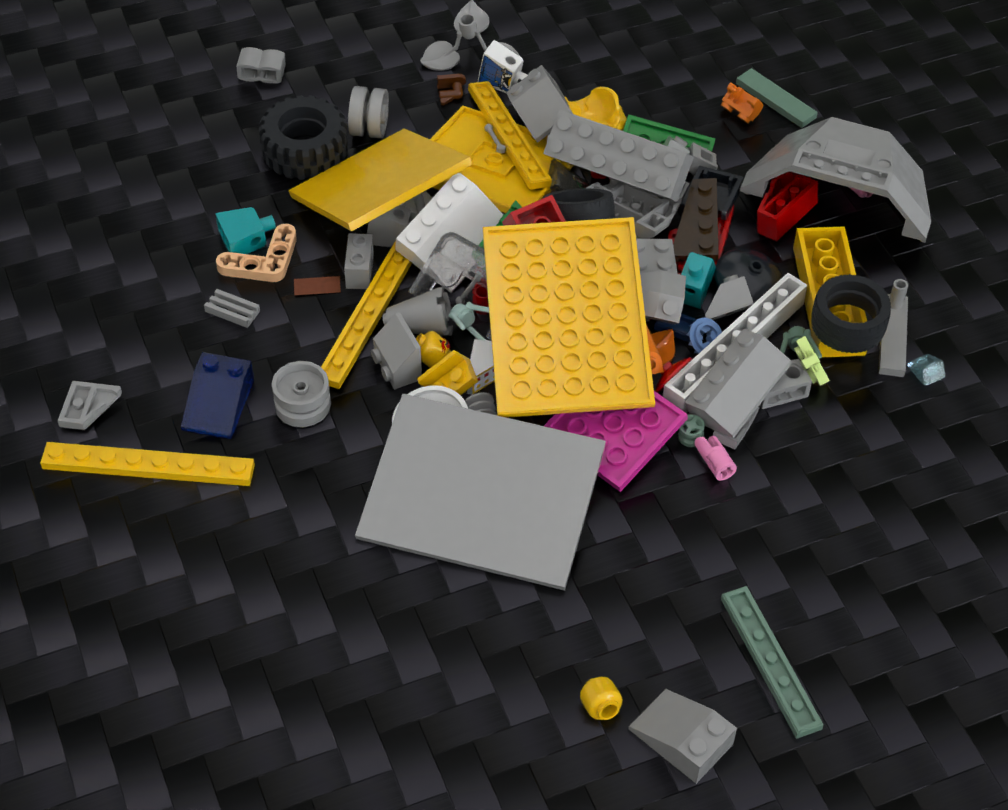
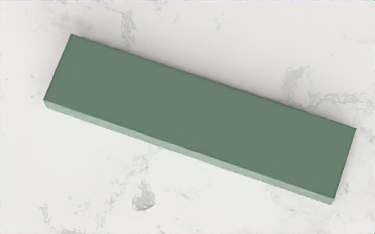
M752 68L736 79L738 86L801 128L817 118V111Z

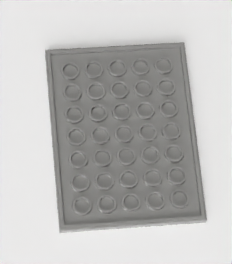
M402 394L355 537L359 540L565 591L606 441Z

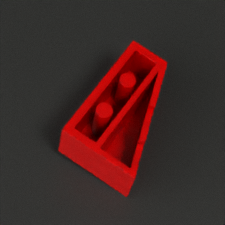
M790 171L772 179L768 193H765L757 210V233L778 241L818 203V181Z

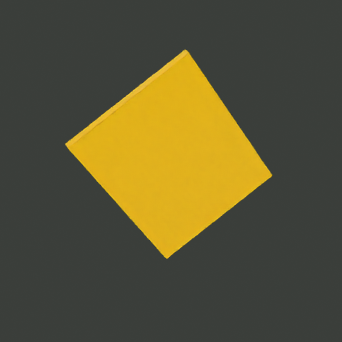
M634 217L483 227L497 416L518 417L655 407Z

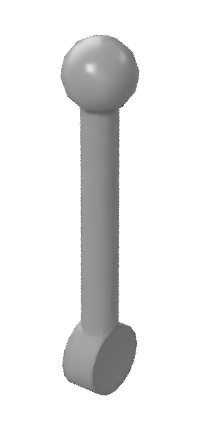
M486 124L484 129L497 146L496 151L498 153H505L506 146L499 142L493 132V126Z
M476 273L464 293L456 298V304L465 303L467 295L476 283L481 280L482 273Z

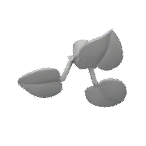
M470 0L460 10L454 20V28L457 31L455 46L452 47L446 41L432 43L425 50L420 60L421 64L436 71H445L456 66L460 61V55L456 50L459 48L462 36L465 39H472L477 36L483 50L486 51L487 47L480 35L489 26V17L486 12L478 7L473 0ZM499 42L500 44H502L503 46H505L506 48L520 56L519 53L512 46L503 42Z

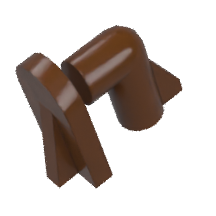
M437 75L438 89L453 88V90L439 91L441 105L463 97L462 86L466 83L465 75Z

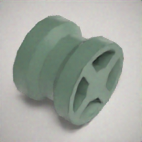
M689 414L688 419L679 428L678 439L684 446L696 447L695 439L704 437L705 424L701 417Z

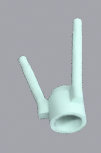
M467 302L466 305L456 304L451 309L449 317L462 330L467 329L478 340H486L471 325L475 321L473 311L489 313V307L474 305L471 302Z

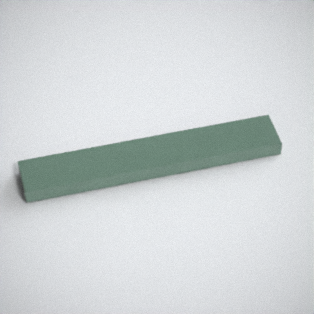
M744 586L722 594V603L795 738L797 739L822 730L824 724L748 587Z

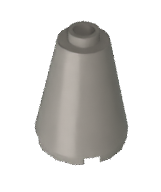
M438 287L388 307L386 313H383L384 326L396 313L400 312L413 334H425L429 331H435L441 336H451L453 325L448 326V321L451 319L449 317L451 305L448 293L444 292L445 287Z

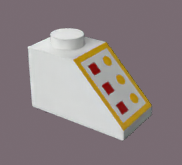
M474 339L470 361L478 382L467 390V394H474L495 381L492 341Z

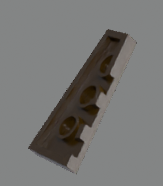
M717 178L693 179L673 244L676 262L686 261L690 252L712 258L713 260H719Z

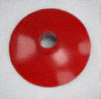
M685 358L675 364L668 361L663 366L664 372L660 373L662 376L656 385L655 392L659 394L663 391L664 385L683 369L692 358Z

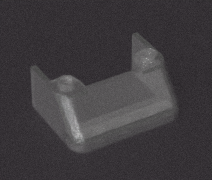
M454 232L444 234L408 292L416 297L431 291L436 283L443 287H452L458 283L462 275L473 280L476 274L482 277L477 284L487 289L484 249ZM491 329L489 330V332H488L487 335H486V337H487L490 341H491Z

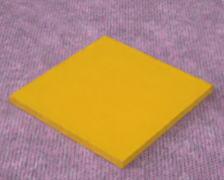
M462 106L430 139L470 156L472 165L460 171V173L477 185L503 213L509 211L515 200L521 207L540 200L546 191L555 188L573 167L569 163L543 154L548 135L537 143L527 127L517 124L552 179V187L530 190L507 152L498 153L496 151L497 146L484 129L485 125L489 123L482 112L466 106ZM451 177L433 186V188L440 190Z
M402 129L288 191L291 198L346 229L353 231L472 165L470 156L407 129Z

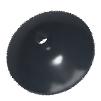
M747 248L732 249L724 253L719 258L714 272L718 288L720 284L724 283L723 279L738 275V278L744 276L753 303L783 277L780 268L771 258L759 251Z

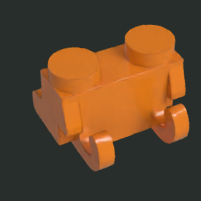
M729 83L727 93L722 98L721 106L730 113L733 110L739 113L738 117L745 123L753 122L760 114L763 103L742 88H737L733 83Z

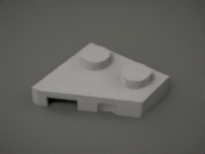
M72 381L58 418L59 427L85 430L121 396V386Z

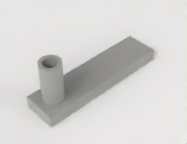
M903 279L895 280L891 294H887L891 302V314L887 330L880 341L879 374L904 377L906 371L908 297L906 293L908 283Z

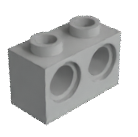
M348 234L344 268L346 289H367L371 283L374 259L373 234Z
M800 359L791 361L790 367L761 402L760 407L762 409L809 396L812 380L807 371L802 367Z

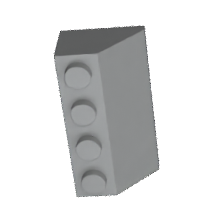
M743 328L684 403L689 414L701 417L706 427L734 438L792 362L767 338Z

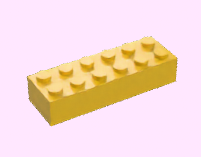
M845 227L797 228L793 250L799 278L808 285L804 302L811 335L822 357L866 356L867 351L846 353L828 347L817 338L811 324L814 300L822 284L836 276L856 275ZM837 305L829 308L832 314L841 320L851 323L867 322L865 311L859 307Z

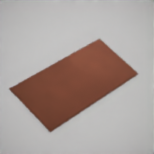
M340 276L294 279V295L341 292Z

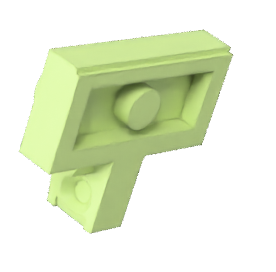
M806 336L796 340L798 346L794 350L800 359L802 367L810 376L812 383L818 382L819 386H822L830 380Z

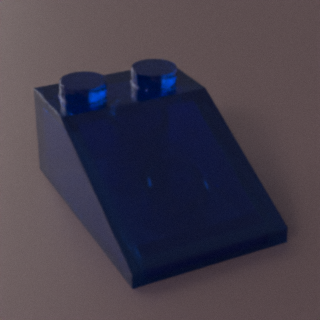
M202 352L194 370L181 430L231 439L254 382L251 361Z

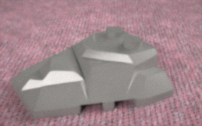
M611 178L610 184L602 186L597 182L588 186L587 189L610 191L614 198L615 218L634 217L636 239H650L669 226L690 183L685 181L678 202Z

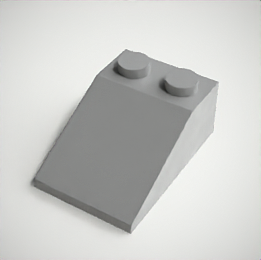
M542 65L530 71L527 77L519 83L512 85L510 90L506 92L512 105L537 143L551 133L559 109L573 114L556 81Z
M665 689L629 726L631 732L696 784L733 745L737 731L733 724L715 710L668 689Z

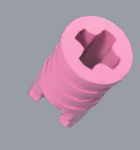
M716 436L709 437L708 441L705 437L695 439L694 443L697 450L717 480H726L736 472L737 466Z

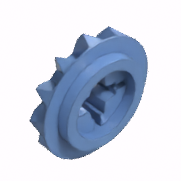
M699 318L689 325L690 331L687 336L690 337V343L688 345L693 346L695 349L694 353H700L722 333V330L712 319ZM707 332V334H706V335H707V336H706L707 342L702 343V339H703L702 334H704V333Z

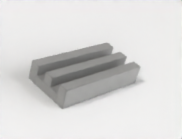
M219 289L215 290V296L209 298L210 302H206L204 305L205 312L246 328L250 326L260 312L258 304Z

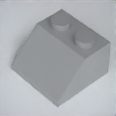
M399 312L373 338L374 349L371 350L374 362L381 365V372L385 381H390L394 390L417 382V378L422 375L421 347Z

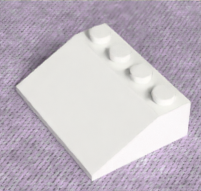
M459 172L446 182L396 238L395 250L452 293L479 263L473 256V253L483 240V227L496 226L503 213L477 185Z

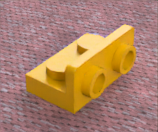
M455 350L447 354L417 378L418 383L424 387L443 386L454 390L459 395H462L478 382L470 359Z

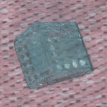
M929 354L907 363L911 371L924 385H929L945 377L943 361Z

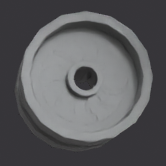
M353 87L348 113V128L351 136L363 137L366 131H368L371 138L383 139L388 119L389 99L387 89L374 88L370 94L367 87Z
M307 361L291 362L281 367L273 376L271 385L277 416L284 423L294 427H308L317 424L327 416L331 406L329 380L327 373L319 365Z

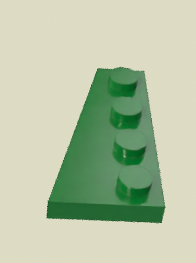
M629 114L623 129L624 132L662 145L668 136L672 138L678 136L688 143L686 145L687 148L694 142L711 152L716 140L712 137Z

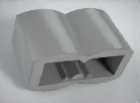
M252 47L242 48L236 66L238 79L249 82L260 80L265 83H281L286 65L285 53L272 49L262 51Z

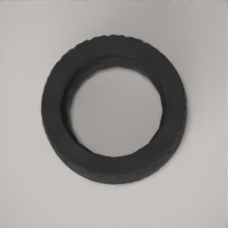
M591 188L567 189L543 196L545 198L553 195L566 222L615 218L613 194L607 190Z
M851 274L836 276L822 284L817 292L811 315L812 329L817 338L832 349L846 353L865 352L874 348L882 340L887 330L891 314L890 298L878 283L869 278ZM837 305L856 306L869 313L873 320L864 323H851L841 320L832 314L829 308Z

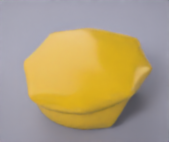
M596 87L591 91L590 95L578 101H568L567 97H565L573 114L623 131L627 118L622 111V107L619 105L618 95L612 89Z

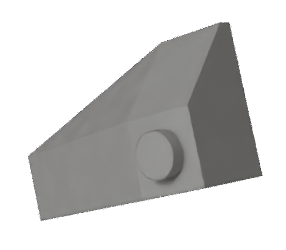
M662 270L641 272L645 318L674 325L678 324L685 299L686 276Z

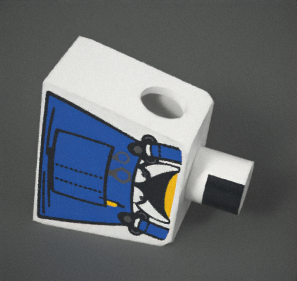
M494 40L483 54L478 82L489 81L494 89L506 93L512 85L519 83L528 76L521 72L524 61L520 56Z

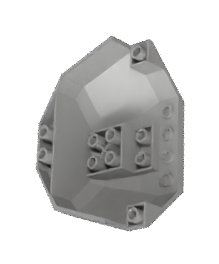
M834 117L786 135L747 171L740 191L744 192V194L763 197L770 179L790 171L889 198L906 219L902 236L925 243L931 224L923 170L894 136L888 131Z

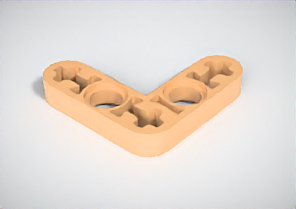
M281 224L276 227L266 257L233 252L221 253L216 258L218 272L221 275L268 282L281 281L286 275L296 244L295 227L290 224ZM285 234H287L285 237V241H282V237H284ZM277 250L286 251V253L283 255L274 254V252ZM249 264L257 266L252 270L245 269V266Z

